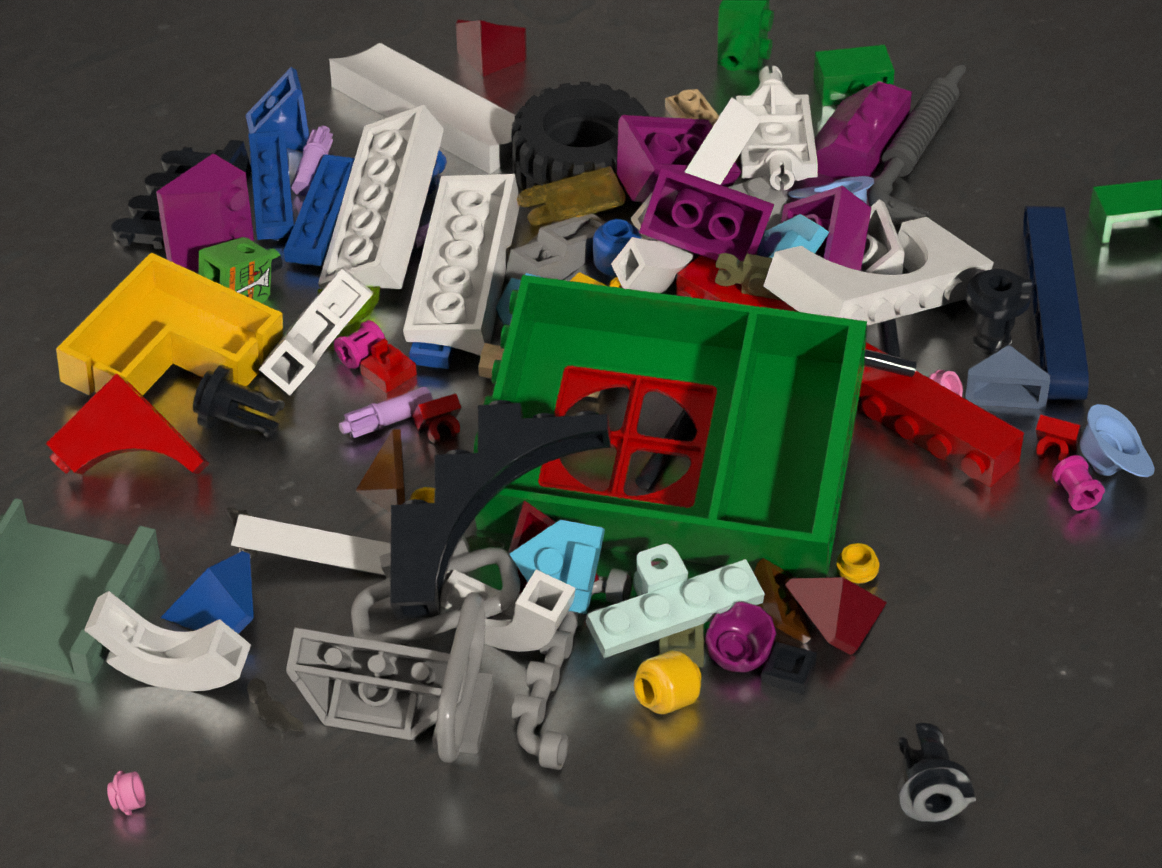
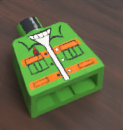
M245 237L199 251V275L260 303L265 302L270 296L271 273L281 269L283 265L281 255L276 249L269 248L266 250Z

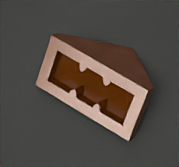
M393 429L355 490L390 513L391 505H402L406 501L401 429Z
M763 558L757 563L754 570V575L765 593L763 603L757 606H760L772 617L776 634L802 643L808 642L811 636L803 609L785 586L793 578L792 574Z

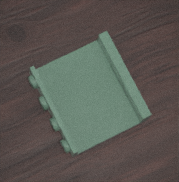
M14 498L6 513L0 515V662L92 684L110 650L84 631L97 598L108 591L133 609L161 558L156 529L139 526L130 544L125 545L27 523L23 501Z

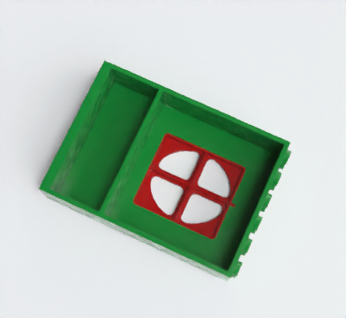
M522 275L519 290H512L510 296L509 313L512 314L510 325L504 324L501 332L500 347L504 349L502 359L495 360L493 364L491 378L492 384L495 385L493 395L485 397L484 405H489L496 400H507L512 403H521L524 418H532L534 415L541 413L560 417L565 416L566 412L575 403L592 393L615 387L627 388L630 393L622 427L617 431H610L611 447H614L617 452L610 484L606 490L596 491L580 483L565 469L558 458L525 473L491 499L475 517L477 530L514 535L523 503L526 501L555 522L566 520L604 528L605 532L601 549L638 554L641 551L662 544H669L677 551L682 561L724 567L746 559L752 571H754L757 563L764 558L791 573L794 578H828L865 366L867 321ZM648 392H658L679 404L694 422L697 429L696 438L692 441H680L639 434L637 427L644 396ZM478 432L474 441L473 453H478ZM636 451L681 456L691 461L688 471L676 482L662 490L638 496H630L624 492L630 459Z

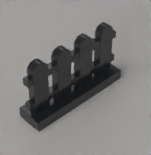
M230 140L223 150H216L215 155L246 172V179L251 173V164L243 141ZM184 147L182 151L172 150L164 153L160 160L166 173H152L145 178L144 183L150 195H138L129 200L128 207L133 218H121L113 222L111 230L114 238L120 241V244L123 246H130L132 242L153 244L155 249H164L161 221L148 220H161L156 191L213 153L193 152L191 147Z

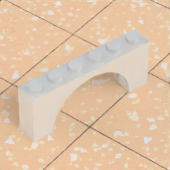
M928 217L902 222L898 233L905 252L903 266L909 273L884 275L858 271L826 260L803 246H797L774 253L764 287L798 312L867 321L868 326L965 300L967 285L971 278L980 272L991 270L994 262Z

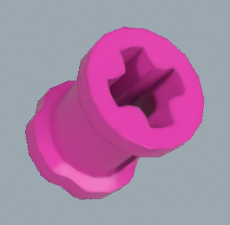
M366 320L361 323L360 329L351 335L336 338L334 340V349L340 361L347 368L355 369L360 366L362 359L372 354L371 347L384 339L385 336L376 323Z
M1078 455L1067 457L1059 462L1052 473L1055 483L1064 487L1069 494V504L1076 511L1088 510L1101 501L1105 493L1102 483L1098 480H1093L1089 474V466L1085 458Z

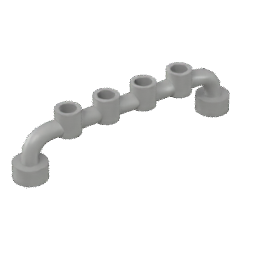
M612 568L609 576H599V580L594 582L591 596L598 593H606L607 602L616 604L628 600L632 591V572ZM567 612L551 641L546 646L540 648V654L546 655L544 662L531 661L529 663L526 673V685L533 688L530 696L517 694L513 702L512 719L519 721L516 733L519 744L528 753L539 757L541 767L560 770L566 760L568 751L567 734L546 731L541 739L535 735L534 731L536 726L541 725L544 720L547 699L550 692L555 691L557 688L560 667L564 658L568 659L571 654L573 636L577 626H582L585 618L584 614Z

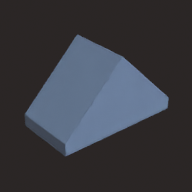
M1007 345L968 369L965 399L975 405L1046 410L1050 375L1012 346Z

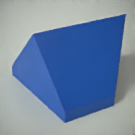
M290 67L245 116L250 134L285 130L287 148L303 152L304 146L309 139V130L297 70Z
M241 551L208 567L160 618L192 630L201 629L220 619L239 634L254 619L250 554Z

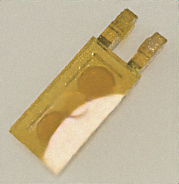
M611 166L543 186H533L521 191L519 196H517L520 206L524 208L545 203L541 207H535L527 215L530 224L534 226L553 221L561 222L573 217H581L621 206L626 198Z

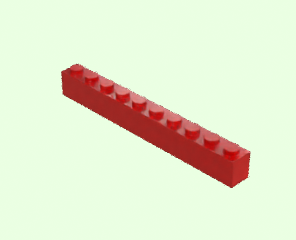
M702 255L677 273L676 296L798 312L782 299L775 300L742 293V284L735 283L732 286H721L715 283V278L720 269L716 268L717 261ZM866 342V349L887 354ZM864 366L857 410L863 412L869 418L885 425L903 438L912 441L932 453L935 457L946 461L969 477L978 480L990 488L1020 462L1024 432L916 370L913 377Z

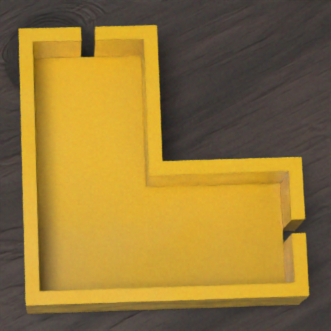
M151 252L56 348L60 382L90 396L94 391L97 393L117 373L124 376L144 395L172 364L202 378L207 371L214 372L218 366L225 365L233 368V382L247 387L259 374V366L262 365L283 337V313Z

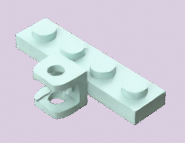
M662 544L641 551L637 555V571L634 573L633 584L638 596L588 613L586 624L603 658L712 621L717 613L721 614L728 611L736 602H747L754 605L763 603L765 593L746 559L687 579L688 571L677 551L669 544ZM656 558L665 561L654 566L651 565V561Z

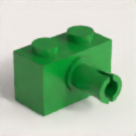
M722 0L718 14L717 65H721L730 71L741 69L758 73L763 60H768L772 51L773 41L768 38V31L772 28L774 10H769V0Z

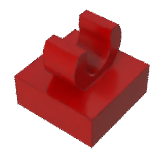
M385 338L371 347L372 355L360 362L361 374L386 394L417 375L416 363L403 354L401 350L388 344Z
M454 393L419 404L413 414L417 430L428 428L427 435L433 444L438 443L440 440V435L437 431V427L440 425L447 426L453 438L457 437L460 433V423L456 417L462 407L457 394Z
M1040 414L1035 429L1037 440L1039 441L1036 448L1037 456L1043 459L1046 449L1050 446H1056L1061 450L1058 457L1059 463L1069 457L1068 449L1078 450L1081 426Z

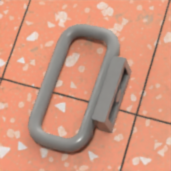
M463 534L452 556L445 579L450 577L453 570L466 573L485 565L495 564L500 569L503 589L497 595L484 600L485 618L507 610L516 601L520 593L518 570L510 553L496 547L482 548L471 552ZM391 552L380 556L381 567L387 580L365 588L357 595L351 607V619L355 638L397 645H405L457 628L461 608L386 633H372L368 610L374 603L390 597Z
M476 592L469 593L463 601L438 703L436 726L433 734V749L438 750L439 758L446 763L454 762L459 752L478 754L494 685L493 673L478 672L485 640L484 600ZM470 657L462 702L457 705L467 660Z

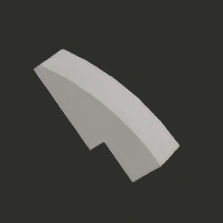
M589 212L540 228L536 242L511 250L505 277L521 280L522 275L529 273L544 278L563 280L593 258V235L597 228L606 222Z

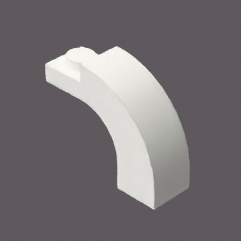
M652 192L631 218L634 226L639 231L653 194ZM642 234V239L632 237L611 265L623 288L662 293L677 278V273L691 261L694 252Z
M342 267L288 329L264 360L259 370L287 394L291 395L315 368L328 346L373 295V292L347 269Z
M453 570L443 587L440 614L461 608L465 597L471 592L480 594L483 600L497 595L501 591ZM535 570L522 593L518 595L516 601L507 610L485 618L484 644L518 652L534 651L546 646L574 601L576 588Z
M110 591L97 598L84 631L110 650L106 662L125 675L156 687L190 692L219 688L239 679L251 647L250 643L220 619L201 629L189 632H178L158 627L142 618Z

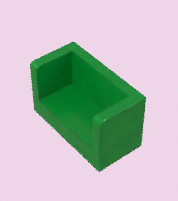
M885 44L815 52L813 80L822 106L839 105L843 99L878 81L885 84H894L895 70Z
M1162 179L1093 187L1089 218L1101 243H1108L1110 241L1112 223L1159 218L1162 225Z

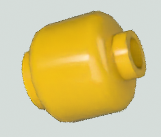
M668 651L643 661L634 679V692L638 701L655 714L665 715L689 706L696 701L700 694L701 672L690 657L681 651Z

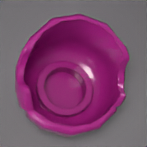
M736 602L728 611L721 614L717 613L709 624L705 638L709 656L726 671L749 672L758 668L769 657L776 636L773 619L760 606L747 602Z

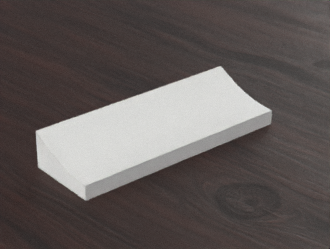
M381 43L353 56L329 59L332 88L387 118L424 104L444 128L440 147L479 169L491 174L512 159L511 130L515 115Z
M424 104L364 126L318 286L322 290L342 267L347 269L368 288L402 289L444 128Z
M515 174L441 176L403 329L406 342L439 344L480 356L484 344L491 343L497 315L496 306L501 297L520 207Z

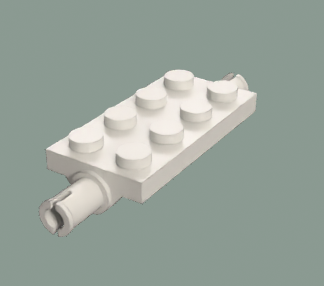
M765 66L759 72L760 85L751 96H736V101L761 119L740 153L742 179H754L768 175L770 176V183L773 188L780 190V182H783L784 190L792 187L794 181L818 176V162L808 95H793L781 80L782 74L780 69L772 66V73H769V66Z

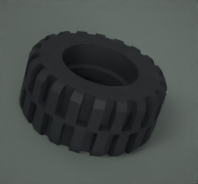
M570 82L560 84L559 88L556 89L549 87L542 90L539 94L540 96L533 95L515 115L511 130L513 173L520 188L527 192V195L537 203L543 201L545 207L553 210L556 207L561 208L564 213L570 208L585 211V214L589 212L595 213L598 209L608 211L615 209L618 203L624 205L629 202L631 197L617 175L618 120L622 115L650 116L643 105L635 97L630 99V95L621 89L613 90L610 85L600 83L599 86L591 85L590 82H580V85H571Z

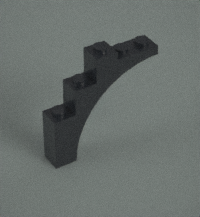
M496 400L489 405H478V453L456 449L446 454L435 455V503L412 499L405 501L402 505H391L390 604L396 619L431 618L440 615L442 591L452 556L463 534L479 512L506 486L525 473L545 463L579 452L611 448L608 414L582 411L575 414V416L556 417L553 414L541 413L534 415L532 418H524L521 403Z

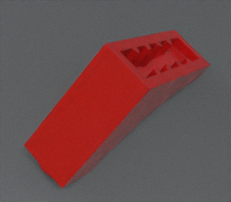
M117 373L45 443L53 451L49 458L66 474L72 470L76 474L83 475L91 467L109 457L133 451H148L167 455L197 475L210 464L124 376Z

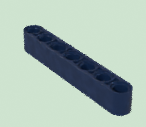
M1025 206L1023 236L1028 276L1032 280L1031 300L1040 368L1050 375L1047 399L1086 400L1089 387V373L1065 207Z

